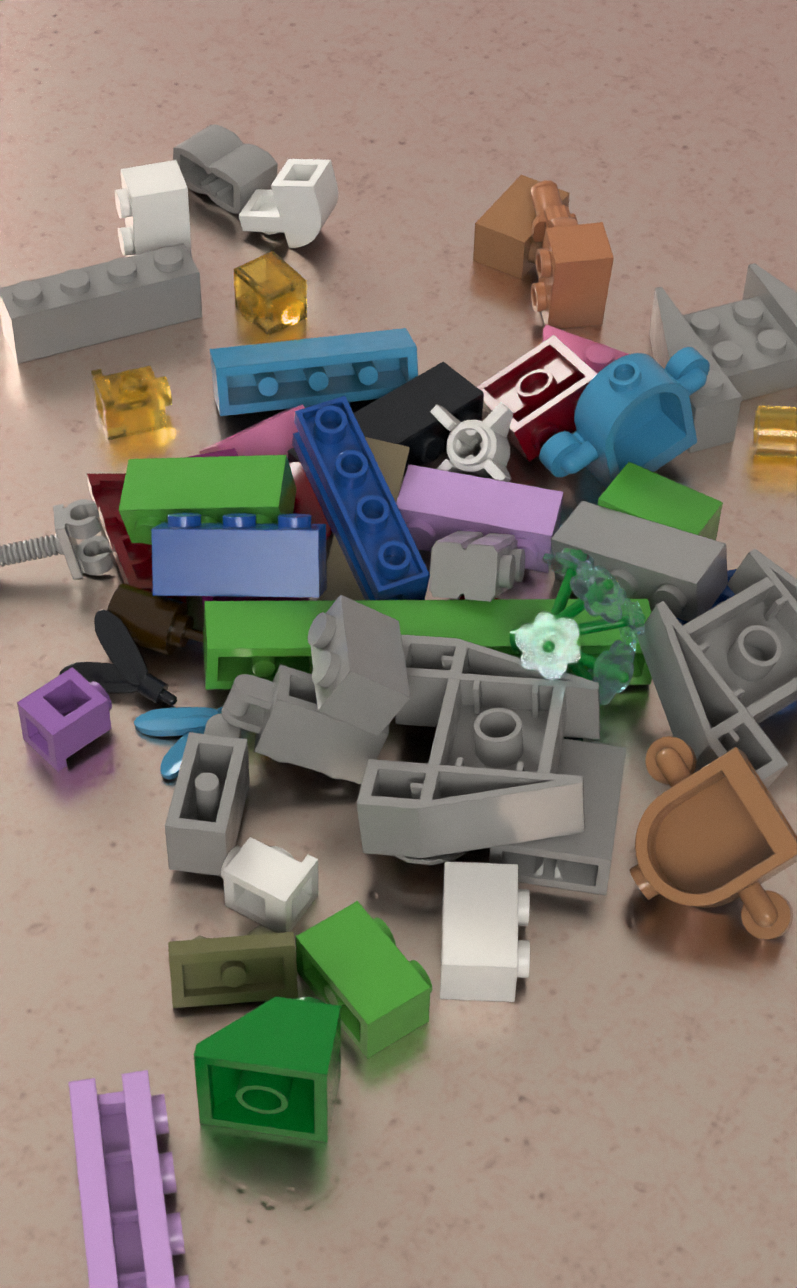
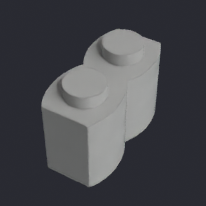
M209 125L173 148V160H177L187 188L197 193L207 194L218 206L231 213L240 214L256 189L272 190L271 184L277 177L278 163L271 154L258 146L244 144L234 132L219 125Z

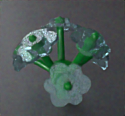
M563 548L562 552H555L554 555L545 553L542 560L549 564V569L564 576L551 613L548 611L540 612L536 615L534 623H525L518 627V629L510 631L511 648L514 652L524 651L521 654L520 661L525 669L535 670L538 668L540 674L548 680L561 678L568 666L576 676L599 683L600 706L606 705L613 699L615 693L623 692L632 679L636 643L638 642V636L644 635L646 617L642 613L640 604L638 602H631L630 598H627L625 589L620 588L616 578L606 568L593 565L595 560L590 555L581 550ZM573 591L579 599L566 608L570 594ZM585 609L591 616L598 617L601 615L603 618L579 624L573 620ZM618 628L621 638L624 640V642L616 640L610 647V650L603 651L598 658L582 652L575 643L581 635Z

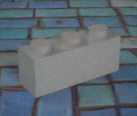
M581 501L551 538L555 579L563 581L574 551L581 550L584 553V558L574 586L591 590L604 580L611 579L614 582V587L605 595L616 599H648L651 610L658 603L664 601L676 618L688 622L707 612L728 583L726 543L586 501Z

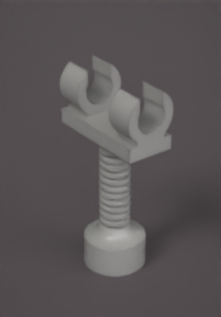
M88 499L74 501L66 508H64L63 504L53 506L55 536L51 534L50 537L46 535L45 537H39V539L34 538V540L29 539V541L13 542V545L11 543L0 545V565L2 567L5 564L8 566L11 563H21V560L22 562H26V560L31 561L32 559L37 560V557L42 559V556L47 558V556L52 557L53 554L56 556L59 553L65 556L74 580L83 578V573L89 575L104 574L114 566L110 553L113 552L108 539L102 536H95L101 531L97 519L100 515L96 503ZM76 539H85L80 544H77Z

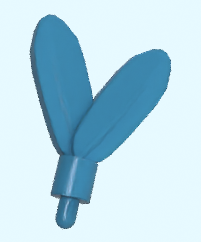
M223 706L218 709L209 707L153 709L135 719V728L146 735L162 737L182 736L163 757L160 771L164 779L170 780L178 777L189 732L204 734L207 721L212 716L221 713Z

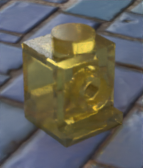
M151 366L129 369L105 376L101 369L91 371L95 409L108 441L167 428L165 407L172 405V395L166 376L156 378Z

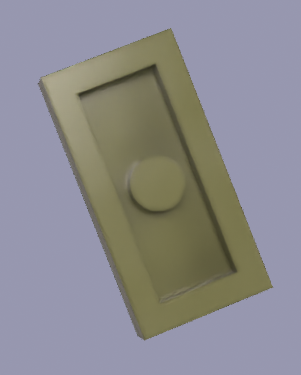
M260 924L245 936L206 938L199 935L192 940L168 942L173 1008L268 1001L274 997L298 998L294 932L276 933L272 929Z

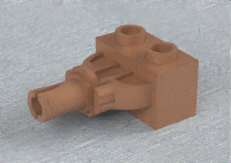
M548 180L538 182L531 189V200L537 216L533 221L531 233L535 242H541L542 248L536 250L535 260L539 280L537 283H532L531 286L533 309L535 312L541 311L545 326L549 325L557 329L602 325L614 260L603 222L578 225L576 215L574 213L570 214L568 206L562 204L557 184Z

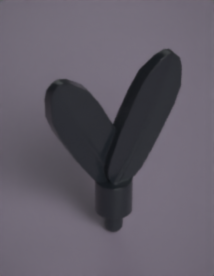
M104 609L99 610L95 615V633L113 664L76 662L64 667L59 673L61 675L73 667L89 683L92 681L99 683L107 694L138 692L156 704L161 700L171 706L177 703V697L167 691L169 685L148 673L143 656L121 619Z

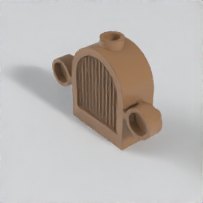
M672 736L657 739L647 750L645 757L646 768L652 778L662 784L671 786V788L658 796L648 806L639 822L635 838L638 864L629 869L635 883L648 900L661 894L673 902L700 908L722 906L740 897L744 903L741 911L742 922L751 935L765 940H773L783 936L792 925V907L783 895L774 891L764 890L761 884L797 862V834L748 757L742 750L735 747L695 772L697 764L696 755L689 744Z

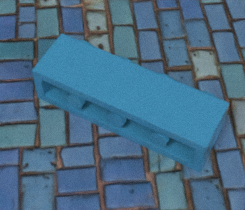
M406 328L210 349L213 392L220 416L290 409L302 404L304 407H309L342 396H346L348 402L379 399L418 376L417 346Z

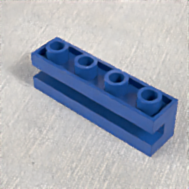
M346 396L295 411L294 423L298 432L293 433L292 445L364 599L425 600L430 574Z

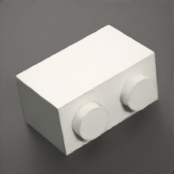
M177 160L120 169L122 189L115 190V201L120 219L125 218V227L118 228L123 256L138 255L157 250L161 247L184 243L192 257L188 188Z
M445 862L442 899L440 999L515 1002L517 977L528 978L530 965V941L518 940V926H528L530 907L529 889H518V864Z

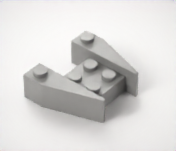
M755 263L748 265L743 299L721 306L682 315L662 287L655 288L649 330L654 359L665 369L666 364L676 352L686 347H693L710 364L706 384L689 396L697 443L687 449L688 453L733 442L741 401L797 386V292Z
M753 549L746 555L727 583L735 594L733 597L684 625H681L665 602L662 601L653 609L637 634V639L673 737L689 744L695 752L697 761L695 772L737 747L746 754L768 788L786 768L788 763L758 724L797 700V579L757 549Z
M401 635L411 698L395 715L396 724L437 728L428 764L368 759L357 800L363 853L427 858L584 833V776L557 774L564 737L600 739L599 683L458 638Z

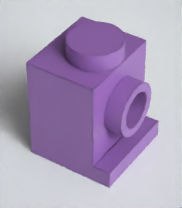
M73 667L17 702L23 739L57 772L67 766L66 759L112 729L110 720L112 703L107 692L99 683L95 681L89 683Z

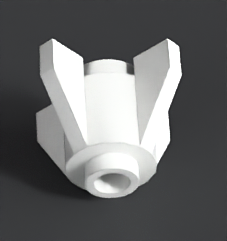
M500 403L483 422L479 420L460 422L438 404L430 411L447 430L451 431L447 439L446 450L450 460L445 459L437 468L438 470L483 478L493 477L495 480L509 482L512 479L506 465L510 458V445L507 435L513 412L506 405Z

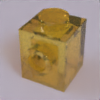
M274 251L234 268L235 306L248 322H253L267 336L307 318V280Z

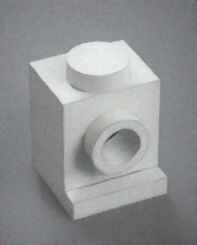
M249 837L242 847L235 846L228 853L221 868V877L224 879L225 906L277 933L291 932L318 896L317 858L308 854L302 862H299L283 848L268 846L252 837Z

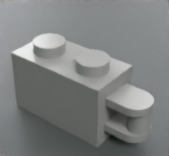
M284 665L279 666L273 682L249 674L238 675L233 682L221 711L223 718L229 724L256 733L254 752L269 756L278 762L292 763L322 772L334 779H345L361 785L368 759H377L389 734V724L379 736H375L347 723L335 722L317 710L315 684L312 682V674Z
M222 713L212 716L207 721L204 734L193 732L188 734L165 823L170 870L221 876L224 860L236 845L250 784L248 739L240 738L241 728L229 724L223 718Z

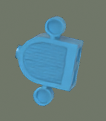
M686 347L676 352L670 358L665 369L651 356L643 353L629 354L613 361L589 382L581 394L574 415L576 432L571 434L568 431H563L548 439L540 451L539 458L541 463L555 477L575 474L586 467L606 489L628 462L655 472L697 443L689 396L706 384L710 369L708 360L695 348Z

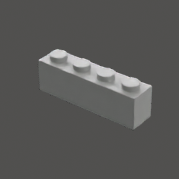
M183 243L161 247L154 251L125 258H116L109 262L80 269H71L64 273L31 281H21L17 284L0 288V313L3 334L17 364L201 318L200 272Z

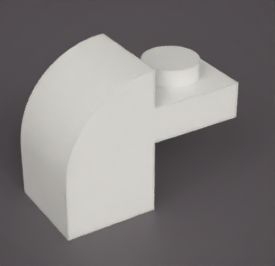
M288 159L271 184L272 190L256 189L239 214V220L243 231L263 232L265 234L285 233L289 248H298L309 244L316 238L337 204L338 185L331 160Z

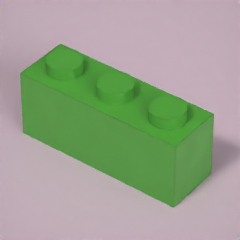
M287 455L129 459L119 513L132 543L152 545L151 529L163 522H168V514L198 513L201 514V523H223V515L247 513L256 515V524L278 523V515L293 514L297 488Z

